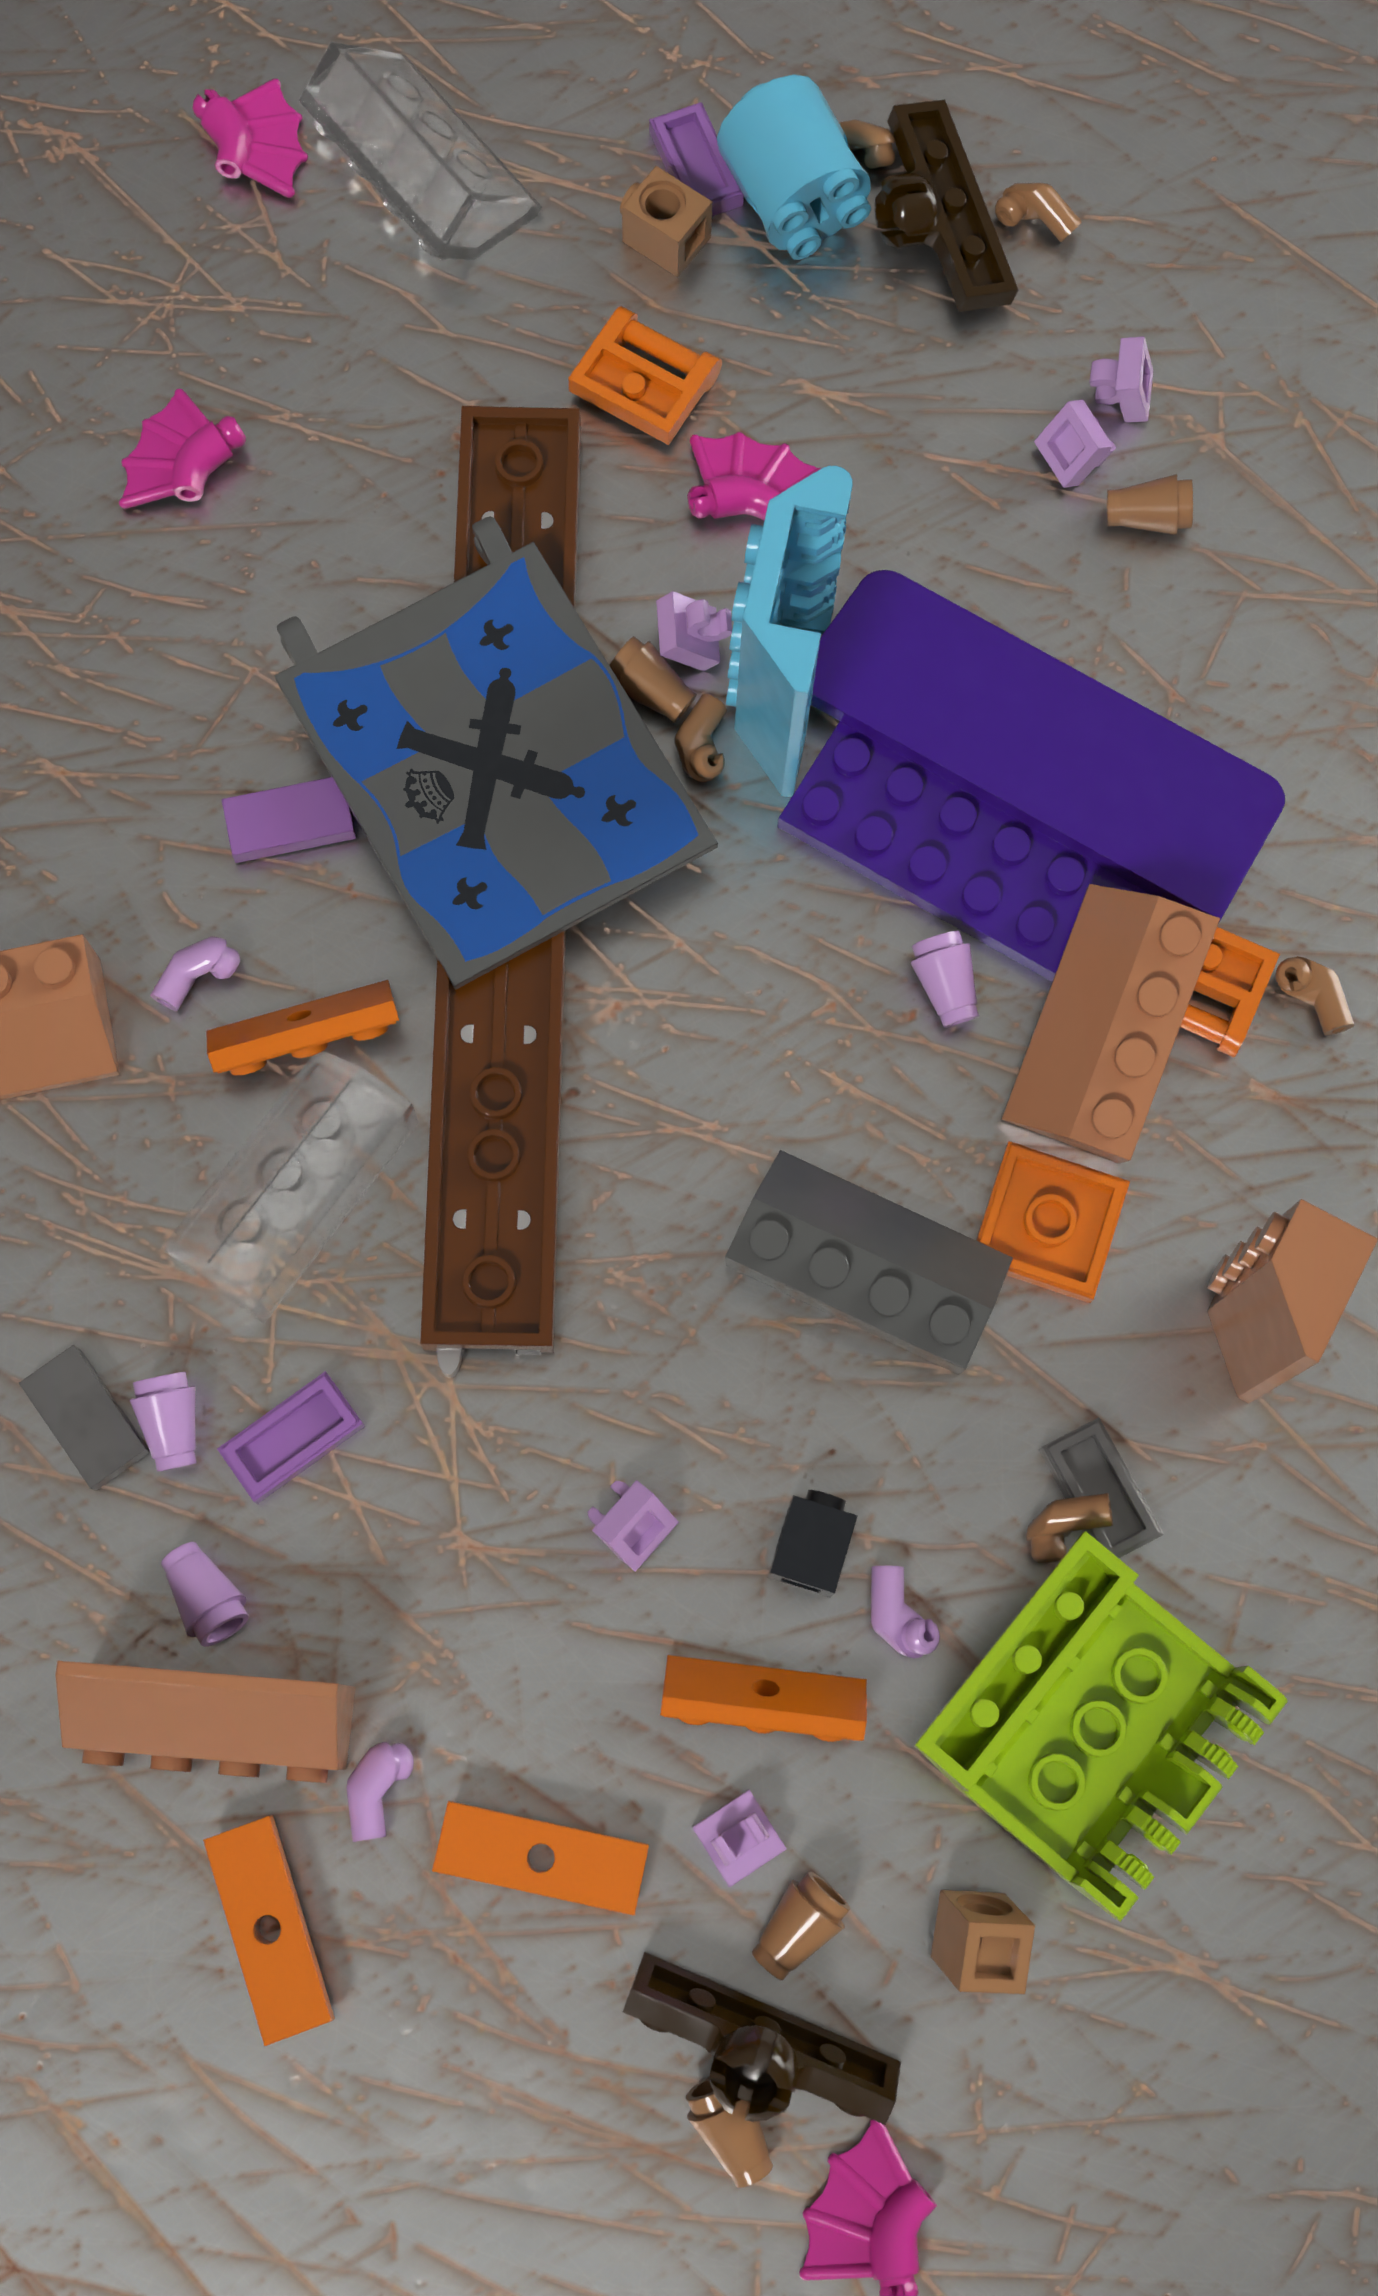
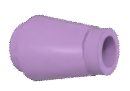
M960 931L939 934L913 944L912 949L916 959L910 963L938 1016H940L943 1027L958 1025L978 1018L971 947L969 943L963 944Z
M186 1371L133 1382L136 1398L130 1399V1403L152 1458L155 1459L157 1472L197 1463L194 1452L196 1450L195 1386H188Z
M196 1542L183 1544L164 1557L161 1565L166 1572V1577L186 1634L189 1637H197L200 1644L204 1647L212 1646L229 1638L246 1624L249 1619V1615L244 1609L246 1597L218 1569L208 1556L200 1550Z

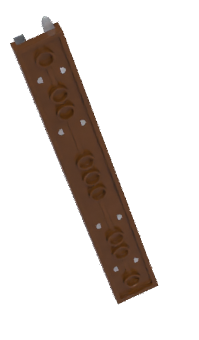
M559 400L554 401L550 408L461 407L454 582L487 566L475 548V535L472 525L491 516L501 528L512 553L532 542L535 543L576 610L581 451L580 408H566L564 403ZM566 930L456 990L437 959L420 1344L424 1350L437 1351L439 1367L447 1378H452L458 1373L464 1349H514L515 1354L541 1355V1352L554 1353Z

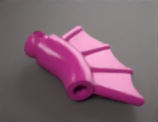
M272 79L233 101L226 97H220L212 89H205V99L198 94L193 101V112L201 119V126L218 147L215 162L216 170L221 175L232 179L244 174L285 197H293L295 194L293 175L301 163L307 161L308 155L302 150L297 136L299 124L303 119L302 115L296 112L284 99L280 88L281 82L278 79Z
M176 389L174 396L163 410L142 421L139 443L131 454L121 461L122 466L126 468L127 485L122 498L119 500V505L127 509L173 495L188 502L200 500L209 475L233 457L231 451L244 446L246 443V436L235 418L225 416L219 423L214 425L212 421L209 422L184 390Z
M742 432L716 439L699 437L694 434L690 438V445L704 485L693 486L689 490L687 495L689 509L692 515L698 519L709 515L717 519L747 514L765 521L769 500L822 468L803 463L789 450V445L786 443L781 445L761 444L745 436Z
M871 2119L870 2127L859 2144L842 2154L832 2153L829 2155L827 2161L830 2165L826 2187L820 2197L810 2207L803 2210V2218L806 2220L809 2233V2249L804 2266L800 2268L799 2275L805 2281L873 2278L874 2280H879V2296H918V2286L914 2278V2274L919 2273L917 2233L922 2222L937 2207V2204L917 2180L912 2179L886 2126Z

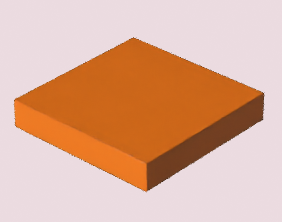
M1008 1141L976 1241L1013 1257L1007 1276L1091 1303L1098 1288L1130 1181Z

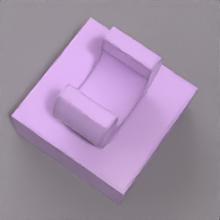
M1145 336L1121 338L1118 361L1099 359L1092 362L1090 386H1096L1095 402L1096 404L1104 405L1119 402L1125 423L1148 421L1153 367Z
M1084 400L1068 401L1034 441L1063 488L1079 486L1095 467H1099L1116 449L1115 444L1109 440L1101 428L1100 421L1094 417Z
M674 591L656 600L660 656L701 671L719 664V640L725 639L732 634L731 610L724 608L716 613V608L710 606L707 600H695Z
M637 1480L631 1487L624 1482L615 1481L610 1487L620 1497L616 1504L606 1515H603L593 1506L587 1513L589 1519L595 1524L592 1531L621 1561L636 1572L679 1522L661 1501Z
M749 1789L692 1827L729 1888L786 1850L783 1842Z

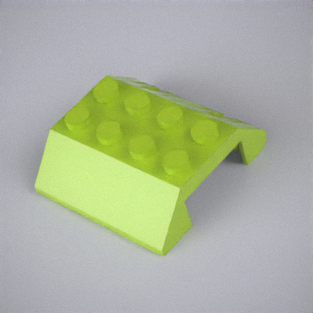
M1084 1531L914 1746L959 1791L1062 1879L1117 1921L1121 1922L1139 1898L1124 1883L1109 1872L1112 1868H1115L1144 1890L1154 1879V1876L1149 1872V1868L1135 1855L1127 1854L1118 1847L1120 1842L1132 1828L1144 1836L1155 1848L1172 1855L1181 1841L1169 1829L1152 1818L1154 1813L1181 1832L1188 1834L1223 1788L1215 1777L1194 1761L1197 1759L1227 1779L1238 1768L1237 1763L1233 1761L1232 1756L1217 1744L1210 1743L1202 1735L1211 1723L1215 1721L1240 1740L1255 1745L1264 1734L1263 1729L1235 1707L1238 1706L1258 1720L1270 1725L1288 1700L1278 1689L1249 1665L1234 1667L1134 1584L1139 1575L1089 1533Z

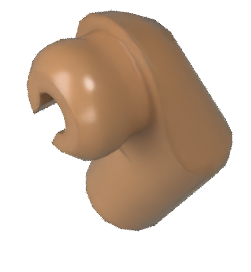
M860 120L839 122L846 134L849 149L851 151L865 149V164L869 169L890 166L894 163L895 153L892 144L896 143V140L889 129Z
M1015 183L1004 190L1003 197L999 198L995 205L996 216L1002 224L1014 227L1021 220L1041 219L1060 243L1082 223L1056 190L1046 183Z
M703 694L674 737V743L683 770L688 776L699 782L712 780L722 772L725 765L723 753L718 754L711 735L727 713V708L719 699L709 694Z
M1299 956L1287 958L1279 964L1276 970V981L1279 987L1287 995L1315 1007L1324 1035L1338 1034L1355 1026L1339 978L1334 970Z
M1109 1494L1065 1498L1048 1504L1027 1528L1026 1540L1032 1543V1558L1038 1563L1060 1561L1067 1553L1064 1538L1073 1531L1113 1526Z

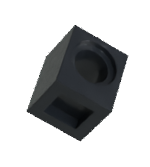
M808 1490L806 1499L793 1495L767 1578L829 1598L832 1597L836 1592L858 1515L845 1512L846 1501L831 1494Z

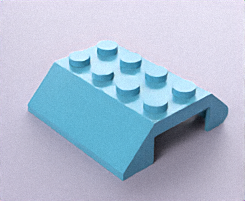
M839 466L824 467L769 500L764 525H751L744 563H747L744 582H738L731 621H734L729 647L732 653L727 676L730 681L726 705L736 707L734 725L736 733L780 795L789 798L795 792L805 745L820 637L830 625L834 610L837 576H839L841 552L846 533V516L849 513L853 480L850 473Z

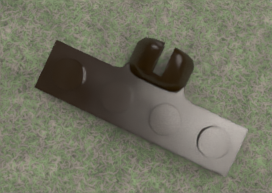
M945 99L893 105L887 123L896 140L895 144L907 174L884 178L881 182L882 189L875 197L874 210L877 228L900 229L880 232L882 241L895 249L921 244L932 247L939 257L959 312L1011 305L1018 292V287Z
M644 1952L630 1988L623 2013L639 2019L645 2026L654 2031L670 2032L705 2048L713 2057L709 2076L713 2094L727 2112L733 2113L738 2097L741 2100L749 2101L745 2115L746 2121H765L785 2112L790 2104L792 2092L795 2093V2089H799L835 2103L839 2109L847 2114L857 2117L865 2116L886 2125L896 2103L901 2061Z

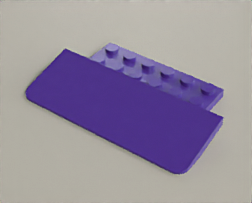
M878 570L869 573L861 580L820 637L811 705L840 722L779 816L777 827L1052 982L1089 884L1160 896L1218 917L1221 920L1285 806V793L1279 782L1266 772L904 575L891 570Z

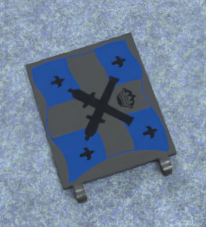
M491 516L472 525L475 535V548L487 566L318 653L304 625L296 616L277 625L282 646L294 666L274 675L276 682L455 990L718 848L717 840L535 543L532 542L512 553L501 528Z

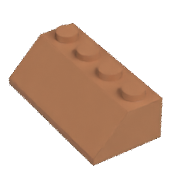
M1089 884L1001 1120L1119 1164L1131 1161L1220 918L1160 896Z
M81 934L0 951V1100L120 1075L101 960L84 935Z
M1301 1199L1283 1215L1273 1212L1263 1229L1256 1227L1246 1243L1240 1241L1231 1256L1225 1254L1222 1257L1207 1286V1289L1216 1293L1207 1313L1237 1398L1251 1403L1319 1363L1378 1238Z
M57 1661L55 1677L62 1748L84 1749L82 1763L124 1766L125 1753L151 1755L150 1769L191 1772L193 1758L219 1760L218 1774L243 1777H259L261 1764L287 1766L286 1780L327 1783L328 1770H346L356 1687L338 1683Z

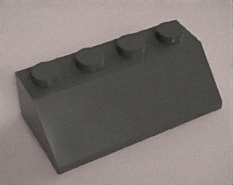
M782 1150L779 1151L754 1195L725 1256L726 1266L958 1375L966 1370L993 1311L1013 1257Z

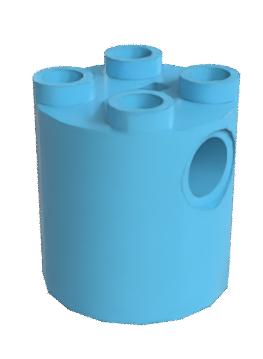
M793 74L759 84L744 94L722 121L717 135L718 150L746 201L760 216L768 241L779 250H788L792 259L801 260L811 256L818 250L823 239L833 236L842 228H853L869 216L871 206L867 198L871 191L870 177L852 154L848 146L846 134L818 85L810 77Z

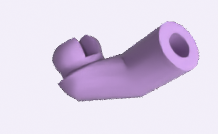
M213 936L185 947L173 955L150 996L161 1005L178 1011L197 977L211 972L217 979L231 977L240 963V955L235 949L226 946L227 940Z
M872 1566L871 1623L874 1631L901 1655L910 1658H920L925 1654L932 1653L939 1644V1629L931 1619L924 1620L904 1602V1567Z
M387 1742L376 1744L367 1751L349 1776L346 1790L352 1842L386 1837L382 1797L392 1786L394 1780L407 1779L412 1773L414 1766L413 1756L406 1745L395 1743L390 1746Z

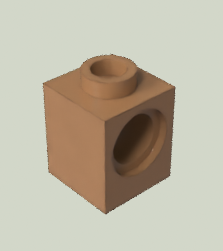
M657 166L654 167L641 184L639 182L632 184L622 199L620 213L622 214L623 243L676 277H679L711 238L712 201Z
M940 1890L931 1958L959 1992L1025 1994L1035 1924L1005 1893Z

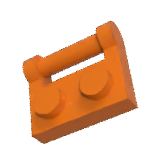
M619 306L569 376V392L669 445L704 392H708L714 385L722 368V359L707 351L700 355L638 322V315L623 306ZM629 343L687 376L683 380L622 346Z
M1217 927L1194 991L1231 1006L1234 1010L1229 1021L1188 1004L1180 1028L1217 1043V1051L1234 1058L1246 1037L1280 954Z

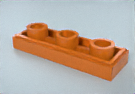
M389 980L207 1030V1055L213 1072L219 1074L230 1070L232 1075H246L263 1068L267 1064L268 1059L289 1053L295 1058L310 1057L324 1051L328 1047V1042L352 1036L354 1040L364 1041L383 1035L388 1031V1025L399 1021Z
M667 1655L660 1716L677 1718L690 1725H703L710 1722L742 1726L757 1733L783 1731L807 1734L828 1742L840 1741L842 1739L864 1741L867 1724V1679Z
M448 1801L432 1871L635 1916L649 1844ZM545 1844L553 1850L555 1859L551 1868L538 1870L532 1866L529 1860V1853L534 1845Z
M273 1815L204 1839V1845L264 2046L333 2021L335 2019ZM265 1915L275 1917L280 1923L281 1932L276 1941L265 1939L260 1932V1923Z

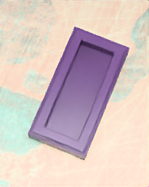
M702 102L649 119V133L667 173L711 200L712 216L743 206L744 195L718 150L717 134Z
M332 777L222 799L231 853L235 863L356 839L350 807Z
M325 1371L217 1448V1450L253 1502L259 1504L363 1429L365 1425Z

